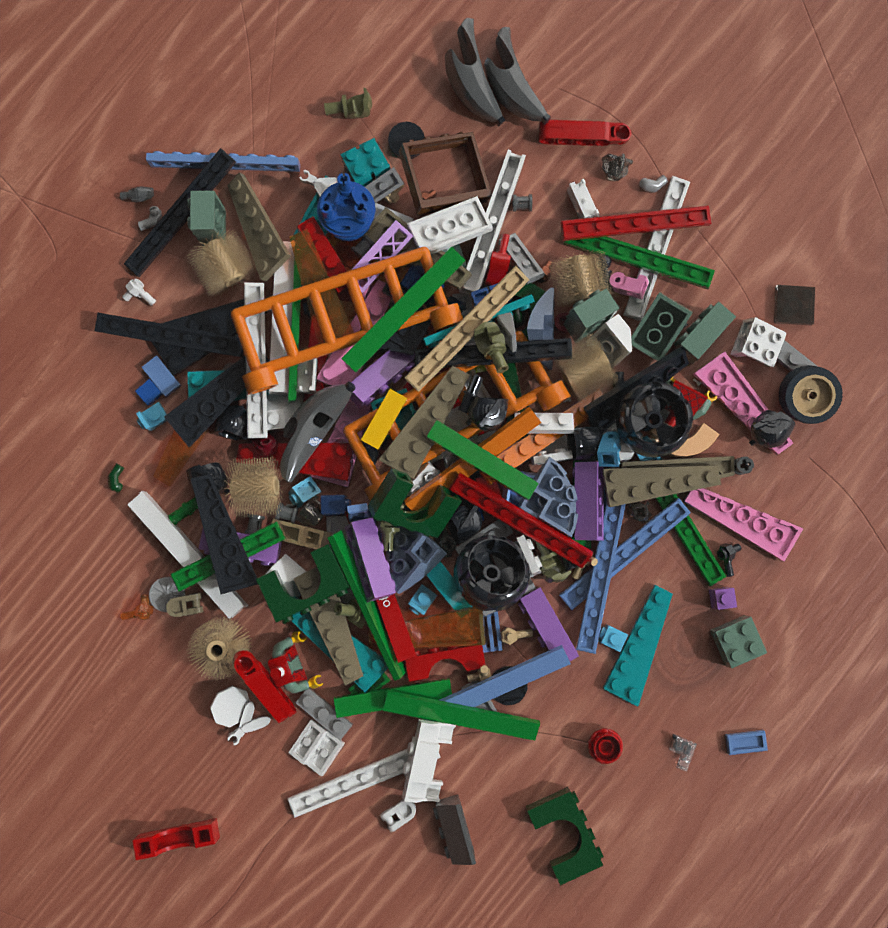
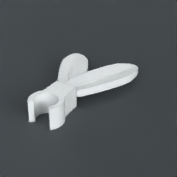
M303 170L304 174L308 175L307 179L299 177L303 183L314 186L319 196L329 186L338 183L335 177L317 179L307 170Z
M252 701L245 705L239 726L228 734V740L232 736L237 737L233 741L234 745L239 743L240 738L245 733L263 728L271 721V718L268 716L251 720L255 709Z

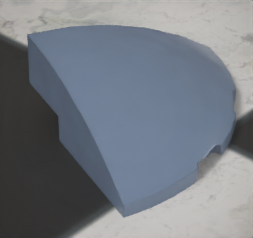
M549 288L532 310L527 327L529 341L553 339L554 288ZM553 360L541 361L548 370H552Z
M548 457L533 478L539 484L528 501L521 498L517 507L564 535L572 537L578 519V514L576 513V501L578 500L576 490L570 484L566 476L567 472L554 459Z
M394 526L400 528V532L394 534L393 551H386V560L390 566L391 578L395 582V591L400 594L426 576L447 553L435 541L423 533L412 532L402 526Z

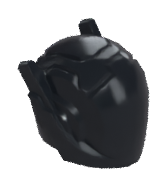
M474 397L469 406L468 420L465 424L467 426L472 424L484 431L498 429L505 420L508 399Z
M239 405L229 406L218 417L214 434L227 439L246 441L247 409Z
M765 410L754 419L751 425L752 440L749 443L751 446L759 444L766 448L778 447L789 438L796 424L791 417L781 411L777 413Z
M602 426L575 428L573 434L567 435L568 451H572V459L574 461H598L597 451L603 436L599 430L603 429Z
M214 462L203 466L196 465L186 470L192 490V478L211 474L219 494L223 492L228 494L230 492L229 489H224L227 488L228 478L220 463Z
M463 500L448 522L449 530L457 545L474 537L482 526V516L478 507L472 505L467 500Z

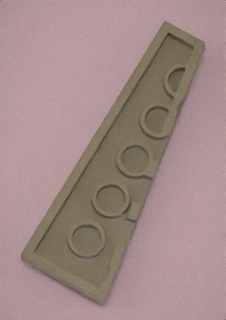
M238 173L227 186L253 260H255L261 280L267 281L291 255L245 175Z
M385 207L372 222L370 229L365 235L376 243L395 220L408 231L409 229L405 221ZM399 230L394 235V242H403L407 236ZM413 238L397 255L417 249ZM385 246L383 250L392 254V246ZM440 250L432 254L433 263L435 264L445 252ZM419 260V261H416V262H413V263H410V264L414 265L415 267H416L417 265L422 267V264H421V261H420V260ZM461 266L445 283L460 290L472 274Z
M452 366L380 457L379 461L396 470L407 473L410 478L414 479L433 445V442L428 440L426 436L436 420L443 424L445 423L470 375Z
M734 456L620 462V468L716 465L719 469L720 479L735 475Z
M716 465L601 469L608 507L721 485L719 469Z
M317 567L293 578L303 599L313 596L319 589L321 582L320 572ZM335 595L329 598L330 602L319 607L318 604L312 606L310 614L345 685L363 677V673L346 617L337 616L334 613L336 603H341L340 597L337 598Z

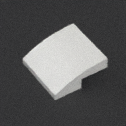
M310 720L288 753L303 765L306 764L318 775L323 776L345 742L336 738L320 724Z

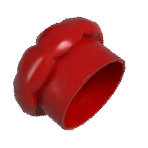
M607 728L599 729L591 735L588 741V751L596 762L610 764L621 756L623 742L619 734L614 730Z

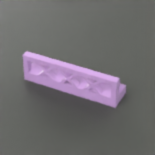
M395 220L353 269L368 265L372 260L381 261L396 256L411 240L413 235ZM399 230L407 236L403 242H394V235ZM385 246H392V255L382 257L381 250ZM380 273L373 275L371 278L367 277V283L363 287L359 285L362 294Z

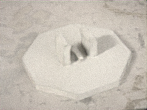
M231 686L216 694L210 706L215 723L231 727L240 722L243 709L250 702L246 690Z

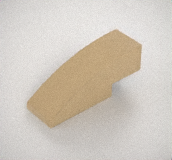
M277 519L272 521V523L276 521L279 523L286 538L283 540L285 542L313 549H319L330 544L328 541V537L332 535L330 532Z

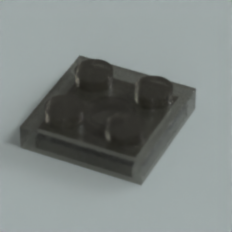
M775 286L774 323L812 326L814 324L815 287Z

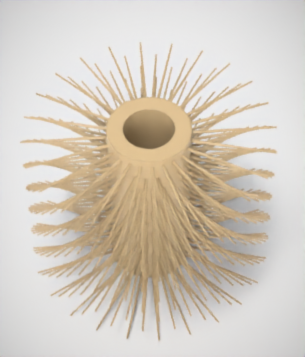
M226 235L227 241L216 236L218 239L215 238L210 242L208 241L204 246H197L203 248L197 251L199 252L197 256L200 255V257H196L197 264L194 267L198 266L196 269L200 268L197 271H200L205 279H207L203 283L207 282L210 284L213 290L217 286L220 287V285L222 290L232 286L233 290L235 284L237 285L238 282H241L242 278L247 277L245 275L250 274L246 271L249 268L243 267L249 262L244 256L246 253L242 255V252L246 250L242 251L240 249L239 253L235 252L238 245L232 239L234 236Z
M591 253L589 256L587 254H579L570 258H563L567 259V261H559L563 266L562 268L558 263H555L558 265L555 267L561 270L560 272L555 271L559 273L556 274L560 276L558 279L561 278V280H558L559 282H556L560 284L557 286H561V288H558L560 290H557L561 293H557L559 295L556 296L562 299L558 302H562L567 306L563 300H566L568 305H570L569 303L575 304L582 299L586 301L590 298V294L599 289L598 286L602 289L600 291L609 287L605 285L608 283L603 282L607 280H602L605 277L602 276L604 275L601 273L603 271L599 269L603 268L598 267L602 264L598 262L601 260L597 259L600 257Z
M592 339L590 341L586 340L583 345H578V347L576 345L572 349V351H577L575 353L572 352V358L574 359H565L557 362L558 366L561 367L559 369L561 370L562 377L568 386L571 387L570 390L574 389L572 390L575 391L573 394H580L584 391V393L589 395V390H594L596 386L600 388L598 385H600L601 381H609L613 376V370L609 366V358H607L601 346L598 348V342L595 344Z
M254 458V465L252 460L251 464L249 460L248 465L247 459L246 465L245 462L243 465L241 459L240 472L239 469L237 471L235 469L234 475L231 473L233 477L230 484L228 483L230 488H224L230 489L229 493L233 499L234 512L235 502H237L236 516L238 509L239 517L240 510L241 514L242 510L244 511L245 517L243 506L246 509V504L247 507L250 505L251 510V505L254 507V498L255 500L257 499L255 507L258 505V509L259 506L262 509L263 500L264 508L266 505V509L269 506L270 510L272 500L271 512L273 511V505L274 508L277 507L278 509L276 502L280 495L281 485H279V477L275 474L277 467L276 471H274L275 464H273L272 470L271 463L269 472L270 462L267 466L265 463L266 459L262 464L259 459L258 464V462L255 463Z
M225 616L223 617L224 620H222L224 627L221 625V618L217 624V618L216 623H214L215 619L213 622L211 619L209 624L207 622L205 625H202L200 631L197 629L199 637L193 643L196 641L198 643L192 646H200L191 655L194 657L192 660L202 657L194 663L208 656L209 658L200 667L206 663L202 670L206 668L207 671H210L207 673H213V675H206L213 676L214 678V674H217V680L219 675L218 669L221 676L223 675L222 671L224 676L225 674L227 676L230 674L231 676L232 672L230 670L235 669L234 665H231L234 654L248 648L252 643L244 645L249 641L246 639L249 636L241 638L245 634L232 640L242 628L237 630L240 625L236 626L231 622L225 621ZM209 630V634L204 637V633H207V631Z

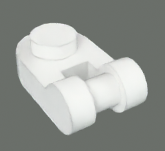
M401 800L381 813L380 817L383 821H386L388 824L387 828L392 833L415 816L416 806L413 802ZM395 813L399 818L396 821L392 817V815H394Z

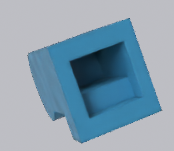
M609 431L603 434L597 451L599 466L619 467L621 443L618 432Z

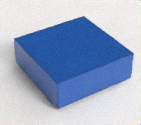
M148 379L135 391L148 406L163 395L151 379Z

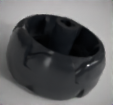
M660 381L645 382L629 390L621 399L615 419L616 428L623 443L633 452L645 457H660L675 452L686 442L693 425V412L689 401L684 398L682 392L676 387ZM652 396L653 411L641 416L632 415L636 409L634 406L638 401ZM666 405L671 406L675 414L676 425L674 427L662 423L663 417L660 412ZM656 428L660 442L650 443L640 438L642 435L636 432L640 430L649 431Z
M484 535L470 541L459 553L454 564V582L457 590L462 593V598L472 607L482 611H502L517 603L527 590L530 580L529 563H525L523 551L513 541L505 537L497 538L494 535ZM494 555L498 557L508 567L499 570L497 566L490 565L489 556ZM473 558L485 567L477 578L471 575L469 569ZM498 579L512 586L504 594H499L496 591L490 592Z

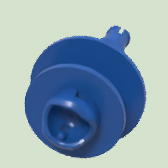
M341 173L337 177L338 183L329 186L321 194L317 204V214L321 225L334 237L344 241H352L361 238L368 232L374 220L376 208L371 193L361 184L350 181V176L345 173V176Z

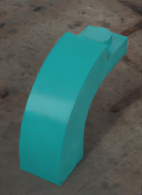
M440 561L427 574V577L462 618L474 607L462 598V593L455 586L454 577Z

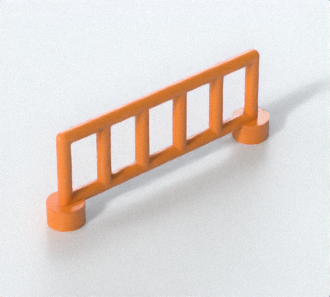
M420 247L233 309L231 317L251 371L242 376L248 395L256 394L279 385L274 372L355 345L373 327L358 280L383 272L394 304H396L404 294L394 268L420 260L426 273L434 265L429 249L427 247ZM347 285L362 330L336 339L320 293ZM441 286L433 294L436 305L415 312L399 330L431 319L434 331L438 332L457 325L463 319L458 303L448 305ZM309 297L325 343L298 351L283 305ZM272 310L287 355L261 364L245 318Z
M522 331L515 332L516 342L528 341ZM540 361L527 362L540 386L517 399L503 374L497 373L495 365H484L502 398L508 399V409L505 418L538 401L545 412L567 400L571 395L562 380L552 384ZM466 366L456 368L466 373L477 366ZM451 368L433 377L419 392L413 388L402 394L407 398L403 407L415 401L420 408L427 399L425 395L436 388ZM465 386L458 397L460 402H462L465 394L463 392L467 390ZM379 408L346 425L343 429L345 437L372 483L371 486L364 490L370 501L390 470L381 475L379 474L357 433L369 426ZM396 422L393 423L388 432L393 441L401 432ZM471 424L457 433L469 439L484 430L478 429ZM436 444L431 446L422 465L441 455L446 450Z

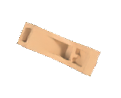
M703 423L697 427L692 436L678 450L667 456L684 458L701 453L709 448L720 434ZM656 428L647 432L650 435L649 438L654 443L660 442Z

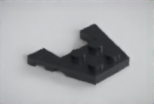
M386 283L382 290V293L392 298L388 284ZM431 320L398 330L380 349L412 356L429 328Z

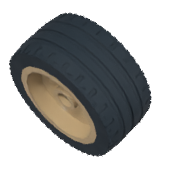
M807 365L798 367L785 376L780 384L778 397L782 409L789 417L805 424H817L830 419L838 411L843 398V390L838 378L832 372L822 367Z

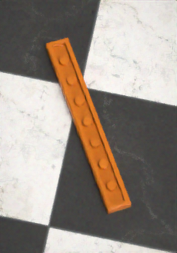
M528 407L478 446L494 456H498L542 422L532 409ZM459 459L405 499L404 502L411 511L421 509L430 501L439 485L450 488L459 472L469 477L477 469Z

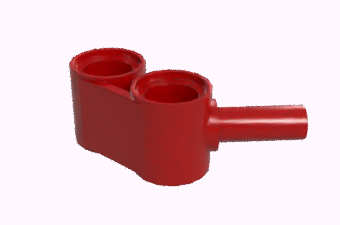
M502 234L499 251L492 252L490 269L488 270L485 283L486 286L499 283L507 275L511 255L506 253L510 237L508 234Z

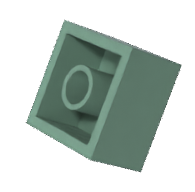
M743 615L710 630L726 667L732 669L767 654L751 616Z

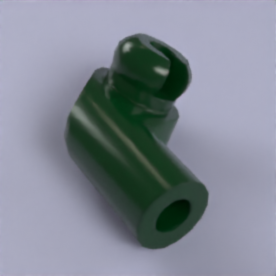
M118 463L115 464L107 477L108 488L116 493L120 492L123 488V485L119 483L118 477L125 469Z

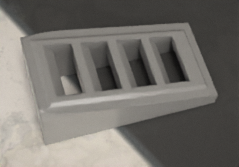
M511 312L498 315L497 323L501 333L504 335L505 343L512 352H516L517 344L513 315Z

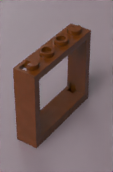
M462 131L456 135L449 136V134H443L437 138L425 137L419 141L409 140L407 143H402L399 155L417 215L438 212L476 196L481 204L487 203L492 196L473 132L463 133ZM464 146L477 191L423 200L410 155Z

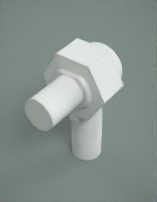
M132 279L125 286L127 291L122 296L124 300L129 301L134 295L143 298L150 306L155 304L156 300L144 291V284L140 280Z

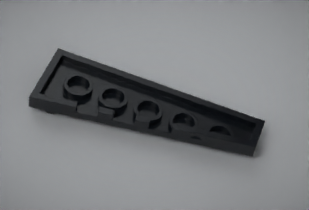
M682 347L677 348L583 407L590 426H602L603 429L599 431L603 433L616 423L618 405L629 390L645 382H666L689 364L685 349Z
M245 356L164 416L189 448L246 388L242 378L246 374Z
M211 474L192 478L191 482L220 594L258 585L257 576Z

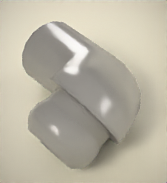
M661 175L655 181L643 178L640 180L639 186L644 191L655 193L668 182V179L664 175Z
M157 206L150 207L148 219L138 222L141 231L155 227L160 221L162 211Z

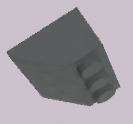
M459 795L440 799L439 802H436V807L433 810L436 820L440 819L442 827H439L441 839L446 840L447 846L444 847L447 859L451 858L452 865L476 864L475 852Z

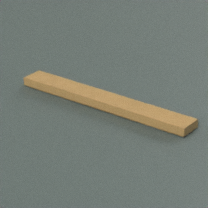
M515 266L418 363L405 379L419 392L474 337V330L480 324L488 322L529 279Z

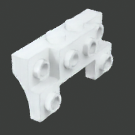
M418 720L415 737L413 736L412 742L408 744V760L403 766V774L406 780L402 798L405 802L440 801L439 794L443 782L442 780L433 779L440 748L438 743L452 744L451 738L456 725Z

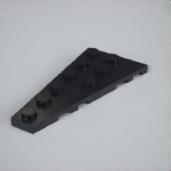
M244 299L161 324L235 336L237 331L231 317V311L244 306ZM152 342L173 376H178L211 353Z

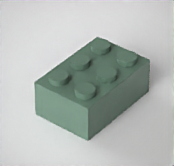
M191 191V198H188V209L190 210V217L187 219L188 228L201 244H207L208 241L210 242L215 238L218 239L216 236L220 239L226 233V209L215 191Z
M607 288L601 292L599 289L589 295L590 298L586 301L582 299L573 305L574 308L569 311L570 314L566 316L567 319L563 325L575 343L580 341L581 338L587 337L588 334L590 335L597 331L618 311L619 307Z
M659 292L632 334V346L653 359L660 360L666 355L693 312Z
M719 301L714 306L710 304L698 316L699 318L686 329L687 332L680 336L673 344L676 346L673 351L679 347L685 349L689 362L688 366L696 362L736 318Z

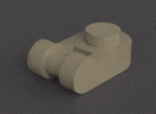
M201 593L171 598L166 605L167 613L173 617H181L204 612L203 606L200 605ZM187 601H192V608H187Z

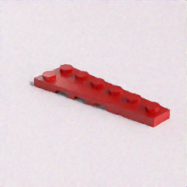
M277 443L278 450L271 456H262L253 444H239L236 461L241 464L242 459V464L245 462L246 465L247 459L249 465V460L250 464L252 460L254 465V458L255 463L258 462V464L259 459L261 464L266 459L265 463L267 466L270 462L269 469L272 463V469L273 464H275L274 469L276 470L277 467V470H280L279 465L288 443ZM320 443L298 473L348 481L354 451L349 443Z

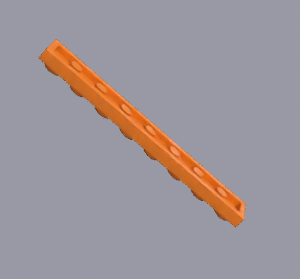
M601 390L591 393L590 396L585 397V400L582 399L563 412L573 413L574 428L587 420L583 407L604 395ZM530 434L498 455L497 458L516 468L565 434ZM480 472L488 485L495 482V480Z

